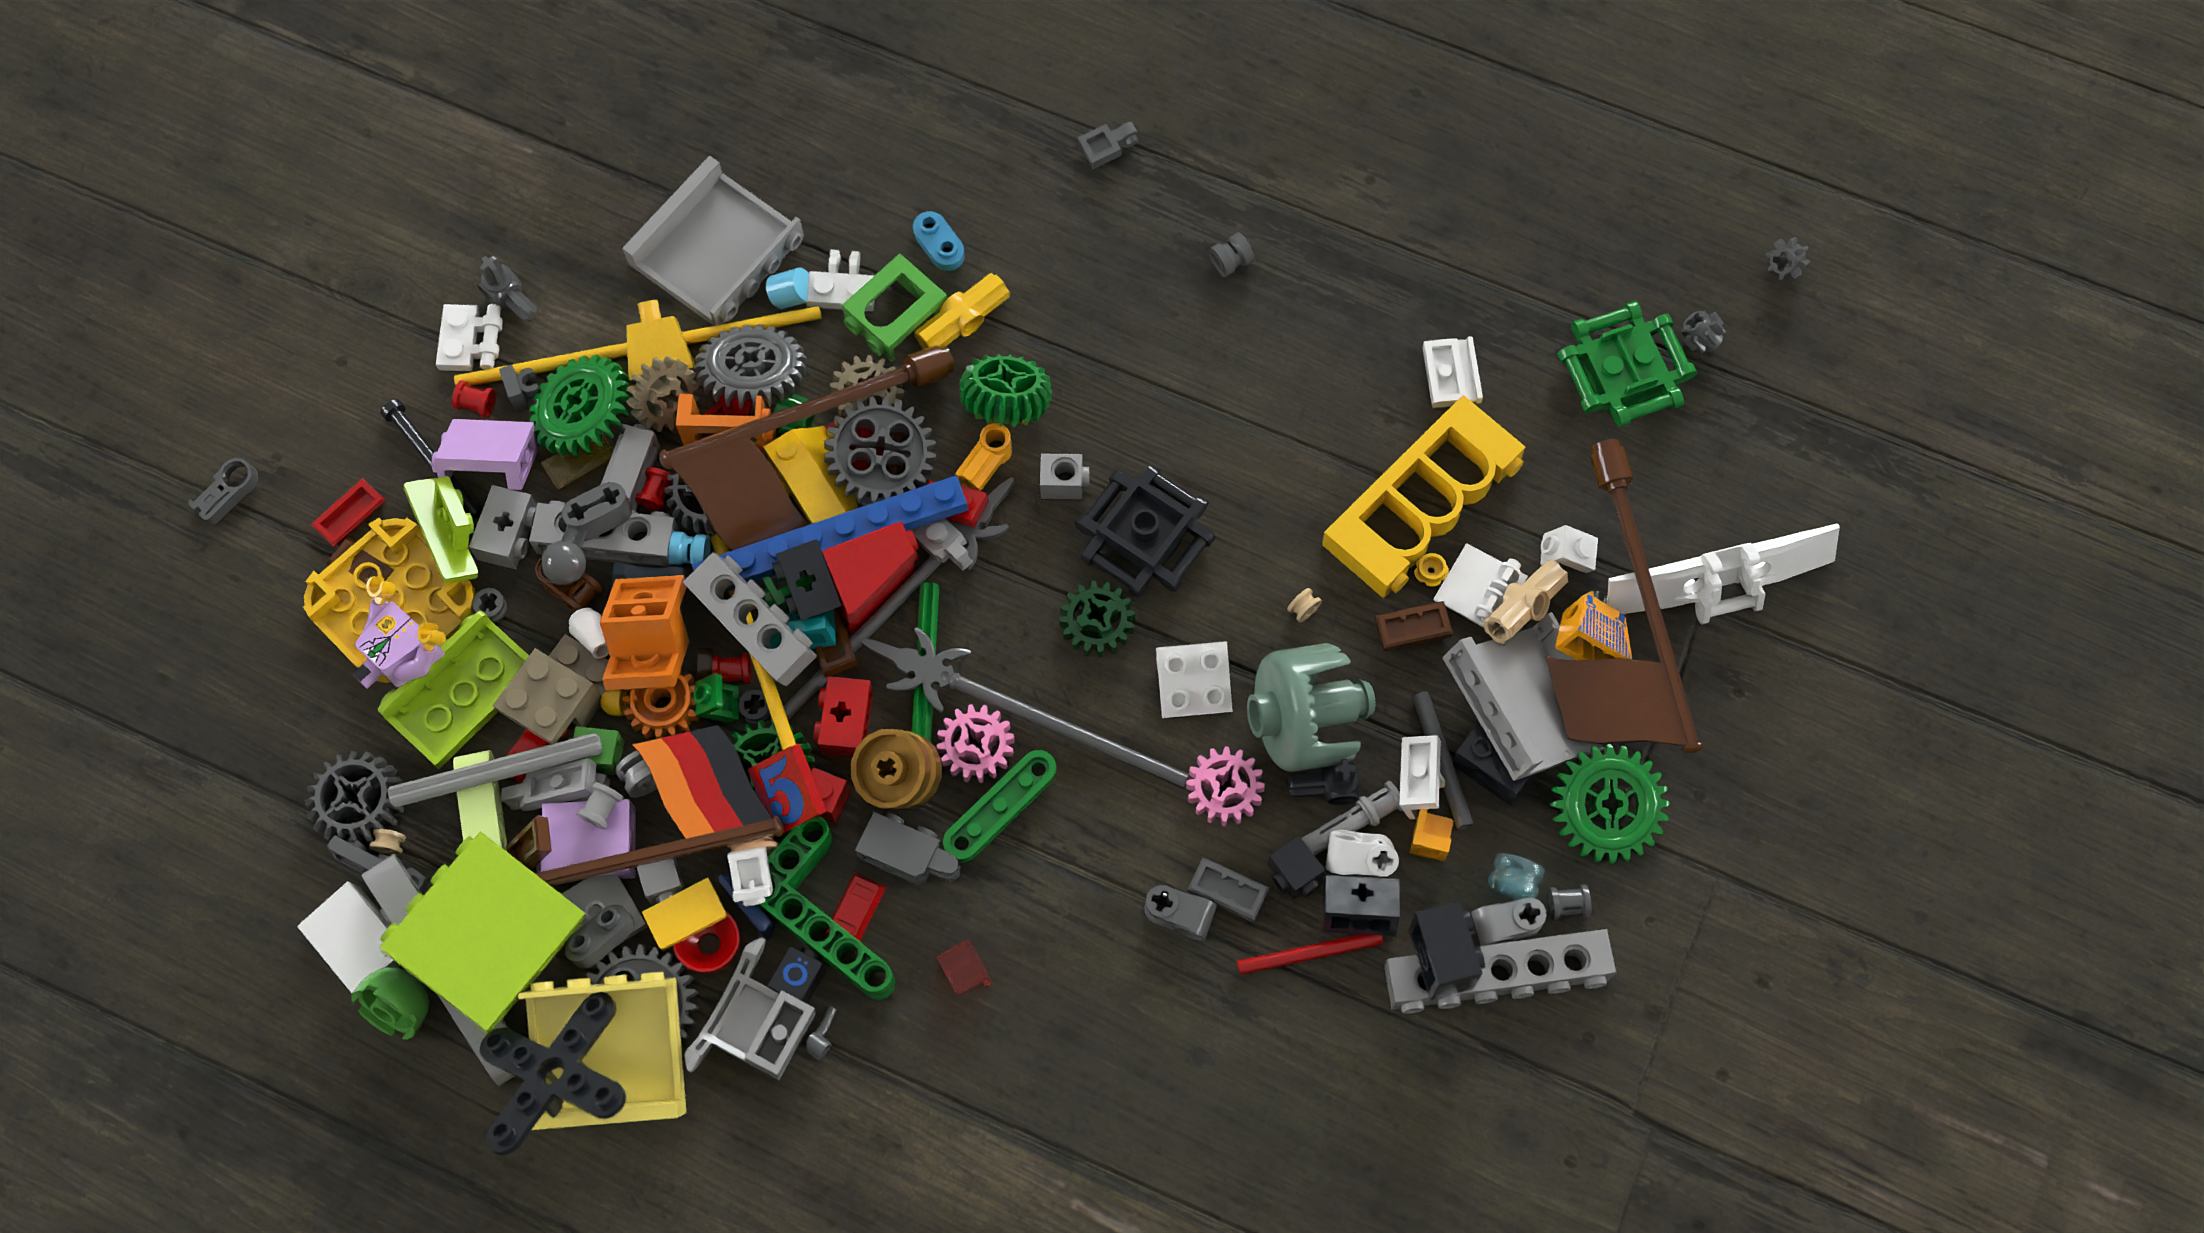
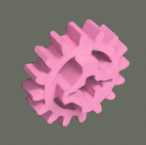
M972 704L968 705V713L966 714L956 709V719L954 721L948 718L944 719L945 727L948 730H938L937 733L938 738L943 741L937 744L938 753L945 754L941 758L942 765L949 766L952 764L950 772L953 777L958 775L960 771L963 772L964 782H968L972 775H977L979 783H983L984 774L989 773L992 778H996L995 768L997 766L1002 769H1007L1008 767L1004 756L1013 757L1014 755L1013 748L1008 746L1015 742L1014 734L1007 733L1010 730L1009 721L999 723L1001 719L1000 712L997 710L990 716L988 715L986 705H983L980 712H975ZM973 723H982V724H985V726H981V725H977V724H973ZM958 731H960V740L955 742L954 746L952 747L954 736ZM969 734L973 740L975 739L976 742L982 743L983 753L974 744L970 745ZM1000 740L999 748L996 754L992 757L990 753L993 746L997 745V741ZM971 761V762H975V763H978V764H968V763H965V762Z
M1225 746L1222 755H1218L1215 749L1212 748L1210 749V759L1207 760L1200 755L1197 758L1200 768L1190 767L1189 775L1194 779L1187 780L1186 789L1194 792L1188 795L1189 803L1198 802L1195 813L1200 815L1206 811L1208 813L1207 822L1212 823L1215 817L1221 818L1222 826H1226L1228 818L1233 817L1235 823L1240 824L1242 813L1249 817L1253 816L1254 810L1251 804L1255 806L1261 805L1262 798L1256 793L1264 792L1265 784L1256 781L1262 778L1263 772L1261 769L1252 770L1255 764L1253 757L1247 761L1242 760L1243 750L1241 749L1233 756L1230 755L1229 747ZM1226 765L1225 767L1219 768L1217 770L1213 769L1217 766ZM1240 771L1246 776L1249 783V787H1247L1246 783L1241 781L1239 776ZM1231 776V787L1223 791L1221 797H1219L1220 785L1223 786L1225 781H1228ZM1201 785L1204 786V789L1210 791L1212 797L1210 802L1204 796ZM1232 803H1237V804H1238V805L1233 806V807H1226V808L1224 807V806L1229 805V804H1232Z

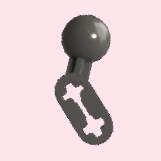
M615 482L604 483L571 499L564 505L562 517L567 528L562 540L549 545L542 554L541 567L547 579L557 585H570L578 581L584 574L586 567L585 554L581 550L583 542L591 540L629 520L632 514V507L625 490L620 484Z

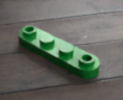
M1034 750L1027 753L947 830L943 838L944 850L949 852L950 855L957 857L959 863L969 862L974 859L1054 781L1057 769L1053 756L1043 750ZM1035 767H1043L1046 770L1041 776H1036L1032 773ZM964 840L969 845L965 850H958L955 847L957 842Z

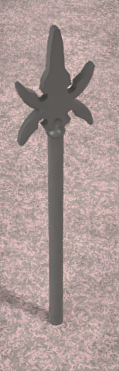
M1012 477L1004 481L988 495L989 501L974 528L947 520L962 533L966 539V544H969L966 550L973 563L967 567V570H971L978 556L976 539H993L1003 535L1010 529L1008 524L999 526L987 525L993 517L994 510L1014 486L1015 481ZM983 525L987 526L984 530L979 529ZM930 555L850 637L854 653L862 646L861 639H869L943 563L942 561L939 563ZM821 668L783 706L788 721L827 682L828 677L825 678Z
M917 627L914 629V632L920 642L921 649L926 651L925 656H920L918 650L899 649L876 640L861 639V645L894 663L899 671L906 675L910 673L915 674L913 679L904 678L898 682L887 684V690L896 692L908 691L923 684L927 701L933 708L942 713L944 708L938 698L937 690L932 689L931 686L935 683L940 686V689L949 686L951 689H957L1184 787L1189 774L962 677L959 673H954L951 664L947 667L942 664L944 661L953 662L959 658L968 657L971 655V650L952 648L935 656L934 646L930 638Z

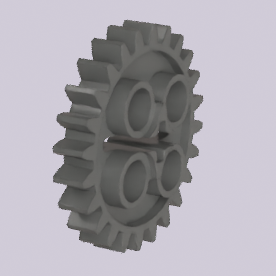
M872 396L870 397L869 406L866 407L860 400H857L855 412L847 406L844 407L846 419L840 416L834 417V424L837 428L828 427L827 435L831 439L824 440V449L831 452L824 454V462L833 463L828 467V475L839 474L835 480V486L847 485L845 496L848 497L852 493L857 492L858 503H861L867 496L870 497L872 504L877 502L878 498H883L884 500L902 494L905 491L916 489L914 484L921 487L925 486L926 479L923 475L931 476L933 468L927 463L935 462L936 454L929 451L935 449L936 442L934 440H926L931 436L932 429H921L925 418L920 416L913 419V406L904 412L901 410L902 400H899L892 407L889 406L888 397L885 396L882 405H877L875 398ZM861 428H867L873 432V435L869 438H861L856 434V431ZM900 432L905 434L908 439L905 442L898 443L893 441L890 436L893 433ZM855 446L857 449L850 450L849 447ZM877 447L884 448L883 456L876 455ZM909 453L911 456L905 457L903 454ZM857 460H863L870 467L867 470L859 471L853 468L852 463ZM896 464L901 466L904 472L900 475H892L886 468Z
M638 945L636 954L633 955L631 949L625 946L623 947L622 958H619L613 952H609L610 964L606 965L600 961L596 963L600 970L598 975L587 972L586 976L593 982L591 985L604 984V977L631 973L634 976V981H640L641 974L650 972H664V978L676 977L680 1037L683 1039L690 1038L683 1028L685 1025H696V1021L689 1018L688 1013L699 1010V1006L689 1003V999L696 996L698 991L686 988L692 982L693 977L690 975L680 977L685 968L682 963H677L671 967L673 955L667 953L660 960V949L654 947L647 956L646 948L643 945Z

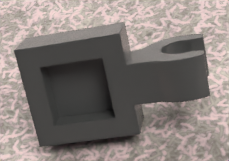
M1132 121L1124 123L1113 131L1105 124L1077 137L1078 144L1092 169L1122 156L1120 147L1127 148L1138 142L1135 135L1137 130Z

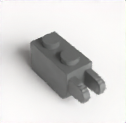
M873 812L855 849L858 860L915 885L927 882L930 875L941 880L945 879L946 882H955L960 876L961 867L958 864L959 860L954 855H950L949 852L942 850L940 840L936 839V833L921 826H918L916 830L904 825L905 821L892 813L885 812L883 816Z

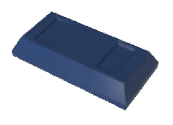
M731 874L720 875L718 881L733 900L734 888ZM743 901L735 902L764 939L769 940L775 927L758 905L744 906Z

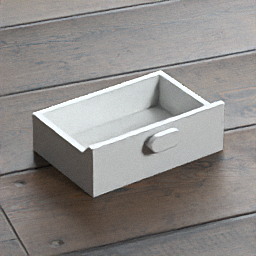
M347 881L297 926L351 993L370 973L384 967L399 968L401 966L388 955L385 957L379 948L383 943L380 941V937L392 924L383 909L379 910L360 886Z

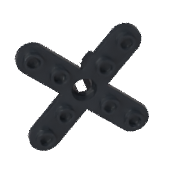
M597 992L588 996L549 1048L504 1027L492 1030L483 1038L480 1044V1054L485 1061L524 1081L486 1134V1145L494 1154L500 1156L508 1155L518 1149L546 1111L552 1118L556 1117L563 1108L562 1104L564 1101L599 1119L611 1118L623 1109L627 1098L624 1088L618 1082L589 1069L582 1061L616 1013V1002L609 994ZM562 1068L564 1072L558 1079L552 1070Z

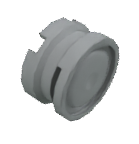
M637 750L625 757L616 766L615 772L620 781L626 782L624 788L630 797H641L658 789L649 766Z

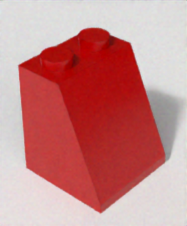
M902 521L822 550L842 605L839 609L849 633L857 631L914 573L915 560H918L916 552L918 544L912 530L906 531Z

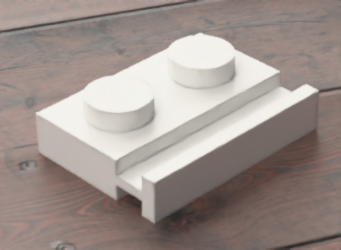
M1467 337L1465 340L1452 338L1424 341L1422 348L1432 408L1452 406L1462 395L1471 402L1481 403L1483 395L1473 337Z

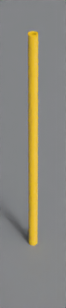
M820 306L682 333L687 345L708 341L711 337L719 338V332L726 331L729 333L732 327H737L739 330L743 328V325H750L751 328H755L756 325H763V329L768 327L777 328L822 319ZM627 343L512 364L517 375L527 368L533 369L534 373L537 374L557 370V367L560 365L565 368L569 360L574 359L578 362L581 356H587L590 359L593 355H599L601 358L616 359L628 356ZM506 366L455 375V385L460 380L469 382L470 386L501 381L502 377L499 369Z

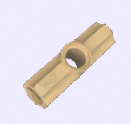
M1548 560L1523 584L1511 583L1505 590L1503 603L1483 622L1485 632L1492 637L1493 641L1505 644L1530 619L1535 621L1542 620L1548 612L1550 599L1568 583L1567 572L1560 567L1558 562Z

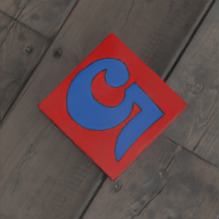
M800 743L792 745L747 769L758 798L773 819V816H778L782 820L784 827L782 834L827 812Z

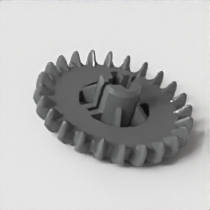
M743 325V328L740 330L737 327H732L729 333L721 331L718 333L719 338L711 337L708 340V344L700 348V353L695 358L696 365L694 370L698 385L704 387L705 394L709 395L713 390L715 402H718L721 395L725 394L727 407L731 405L732 399L737 397L741 410L744 408L746 399H751L753 407L756 409L757 396H762L769 407L772 404L771 394L777 395L779 400L783 402V388L793 395L795 392L794 383L801 387L802 378L806 376L807 357L804 355V348L797 344V340L794 337H788V333L784 331L776 333V328L774 327L763 329V325H756L755 328H751L750 325ZM771 356L774 358V360H767Z

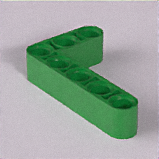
M817 816L792 829L767 858L772 885L775 886V890L769 897H765V902L757 905L764 913L806 947L819 954L822 960L868 997L874 1000L886 999L893 993L896 984L894 975L887 963L796 891L798 886L830 851L833 845V836L828 824L822 817ZM811 831H823V835L818 841L809 842L806 840ZM791 857L799 858V863L795 868L790 870L783 869L785 860ZM800 906L803 908L798 918L793 920L786 918V913L791 907ZM829 928L830 935L826 940L822 942L813 940V935L817 930ZM855 950L858 952V957L853 963L843 964L840 962L842 955L846 951ZM874 973L886 974V980L882 985L878 987L868 985V980Z

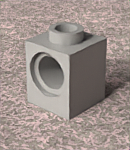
M1041 453V499H1082V487H1089V467H1083L1082 454ZM1061 473L1073 475L1071 479L1066 481L1057 478Z

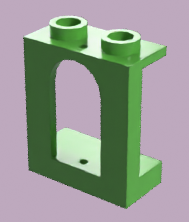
M899 253L842 304L845 316L843 321L853 334L858 335L860 333L867 339L868 346L878 356L883 354L892 362L895 360L894 348L933 313L937 315L940 312L942 304L947 300V294ZM895 281H898L918 299L888 326H874L865 318V311L868 305Z

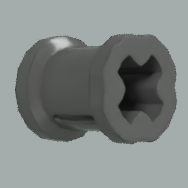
M1587 884L1580 885L1579 889L1557 890L1556 887L1549 888L1548 899L1550 914L1553 920H1559L1561 916L1582 914L1583 917L1591 916V898Z

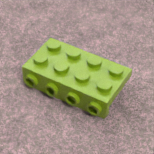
M478 611L475 615L465 618L460 624L459 630L450 639H446L443 645L439 646L445 652V655L431 665L426 676L408 681L397 689L389 691L383 697L381 705L378 707V712L438 769L498 713L494 709L493 704L529 657L483 611Z

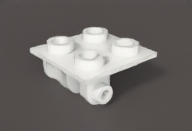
M1466 543L1433 600L1436 602L1444 601L1445 607L1484 627L1483 622L1503 603V596L1507 587L1511 583L1523 584L1528 576L1519 570L1521 564L1518 561L1510 558L1507 562H1501Z
M1227 641L1156 648L1162 718L1233 712Z

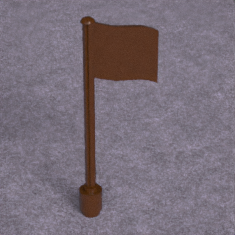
M936 345L905 356L904 364H902L901 368L678 448L669 451L663 449L660 452V462L666 469L670 470L673 468L690 488L712 528L732 551L810 525L792 504L773 466L750 438L904 382L912 383L914 387L919 388L947 378L948 374L953 372L955 368L952 354L946 346L938 347Z
M1618 439L1604 440L1591 447L1593 453L1590 456L1599 489L1607 490L1608 494H1612L1660 663L1625 658L1572 661L1545 656L1567 737L1574 741L1593 744L1652 742L1684 746L1681 749L1685 753H1695L1703 747V743L1698 740L1626 489H1628V484L1633 481L1624 446H1620Z

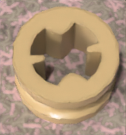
M1310 588L1297 595L1287 608L1291 614H1297L1296 619L1300 623L1308 619L1322 603L1319 597L1314 598L1312 596L1313 591Z
M387 829L373 830L372 835L375 837V841L370 842L369 848L371 850L387 855L395 854L397 856L402 854L403 849L400 848V843L406 839L404 834Z

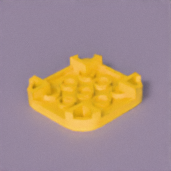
M407 517L405 520L399 518L381 520V518H378L369 523L368 525L371 530L319 575L313 571L305 581L308 585L304 594V610L315 625L357 668L367 658L355 647V644L361 636L368 619L370 602L372 599H375V597L368 594L367 584L358 579V577L365 568H374L378 572L377 577H383L381 569L371 562L360 564L355 569L353 575L349 572L354 556L361 550L394 569L386 579V582H392L396 587V592L392 597L386 598V601L390 602L392 600L419 626L423 622L438 624L437 631L443 632L446 639H450L459 630L463 620L475 613L472 602L476 595V590L471 582L464 580L446 584L442 581L421 529ZM384 675L377 680L384 683L390 682Z

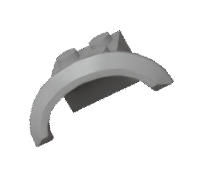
M757 939L746 945L735 973L718 1005L697 1039L685 1053L688 1071L693 1072L714 1045L780 1080L816 1014L814 1007L782 990L779 994L751 979L763 952L765 939Z

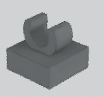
M512 365L500 368L499 371L507 396L515 411L518 412L529 408L526 397H534L535 394L541 393L538 384L525 386L527 381L536 378L533 369H524L517 375Z

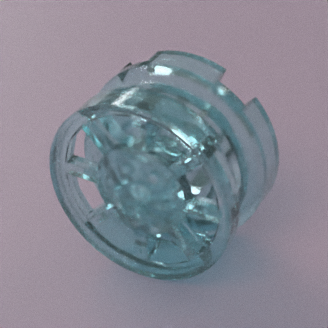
M1497 854L1493 863L1496 869L1495 872L1490 873L1487 885L1493 888L1495 884L1498 886L1496 892L1519 900L1531 897L1536 899L1539 892L1537 884L1543 881L1545 870L1528 859L1512 854Z

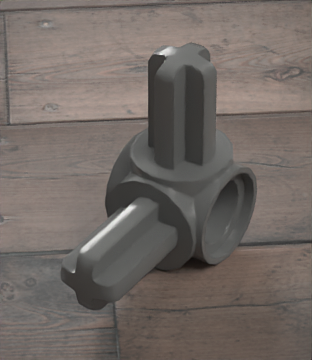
M482 257L480 260L482 263L480 266L482 272L481 282L477 285L482 295L491 304L499 305L501 308L509 307L523 322L533 321L538 313V308L522 294L523 285L518 277L505 264H500L497 257Z

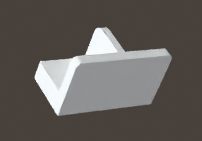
M1438 735L1402 737L1399 805L1409 819H1417V809L1439 808V788L1445 787V779L1440 773L1441 740Z

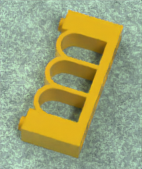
M1462 395L1324 532L1322 546L1383 599L1391 591L1397 593L1409 580L1407 576L1408 569L1415 566L1416 561L1426 554L1430 536H1441L1451 531L1459 520L1463 504L1477 503L1483 499L1490 490L1493 479L1499 483L1506 475L1510 478L1513 477L1524 464V461L1521 459L1525 446L1467 397ZM1447 440L1480 468L1484 479L1477 484H1461L1448 475L1429 457ZM1416 472L1450 502L1452 512L1441 517L1428 516L1399 493L1397 489ZM1384 504L1418 534L1420 543L1412 549H1396L1364 522Z

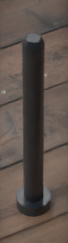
M399 399L389 401L382 407L380 414L387 422L393 421L432 470V456L435 451L404 414L406 409L404 404ZM452 474L450 480L454 489H459L462 494L464 511L470 513L472 518L478 517L480 515L479 506Z

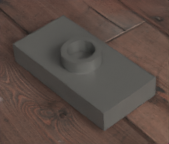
M1203 857L1187 892L1214 902L1218 907L1254 923L1269 891V887Z

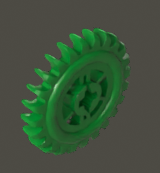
M593 355L589 359L587 356H581L578 362L571 359L568 361L567 367L564 368L560 365L557 367L556 374L550 373L547 376V383L540 384L539 389L542 391L534 395L532 400L536 404L532 405L529 411L532 414L529 422H534V433L537 442L550 453L556 454L558 452L561 456L567 457L568 449L572 455L578 457L579 445L584 451L591 453L589 447L591 440L598 446L603 447V443L600 440L601 433L614 438L609 428L610 424L623 427V424L616 415L621 413L629 415L628 410L621 404L631 398L625 393L629 392L627 387L631 386L628 383L629 377L618 363H613L607 357L601 358L599 355ZM598 390V396L593 397L595 392Z
M1607 744L1604 755H1602L1596 746H1592L1590 748L1591 758L1583 752L1577 753L1580 765L1571 761L1565 763L1571 772L1570 775L1564 773L1557 774V778L1564 783V787H1553L1551 789L1552 792L1561 796V800L1550 803L1551 807L1561 809V813L1553 817L1552 821L1565 822L1566 825L1558 832V835L1572 834L1573 836L1567 846L1574 847L1581 843L1580 856H1586L1593 850L1594 862H1599L1606 853L1608 863L1614 864L1619 853L1622 860L1628 862L1631 856V849L1636 855L1642 856L1644 853L1642 843L1650 847L1655 845L1651 833L1663 834V829L1657 822L1669 819L1666 814L1660 811L1661 808L1670 805V801L1660 799V795L1665 793L1668 787L1656 785L1662 774L1660 772L1649 773L1653 765L1652 761L1649 760L1639 764L1640 752H1634L1628 758L1627 747L1621 746L1617 755H1615L1613 746ZM1603 778L1602 789L1596 792L1590 790L1592 784ZM1617 778L1627 783L1631 789L1626 792L1620 790ZM1633 793L1636 799L1635 814L1628 811V796ZM1586 794L1591 796L1589 803L1591 812L1588 815L1585 808ZM1609 798V800L1615 801V808L1608 809L1602 807V800ZM1625 815L1632 818L1626 826L1619 829V819ZM1596 816L1604 820V829L1593 824L1590 819Z

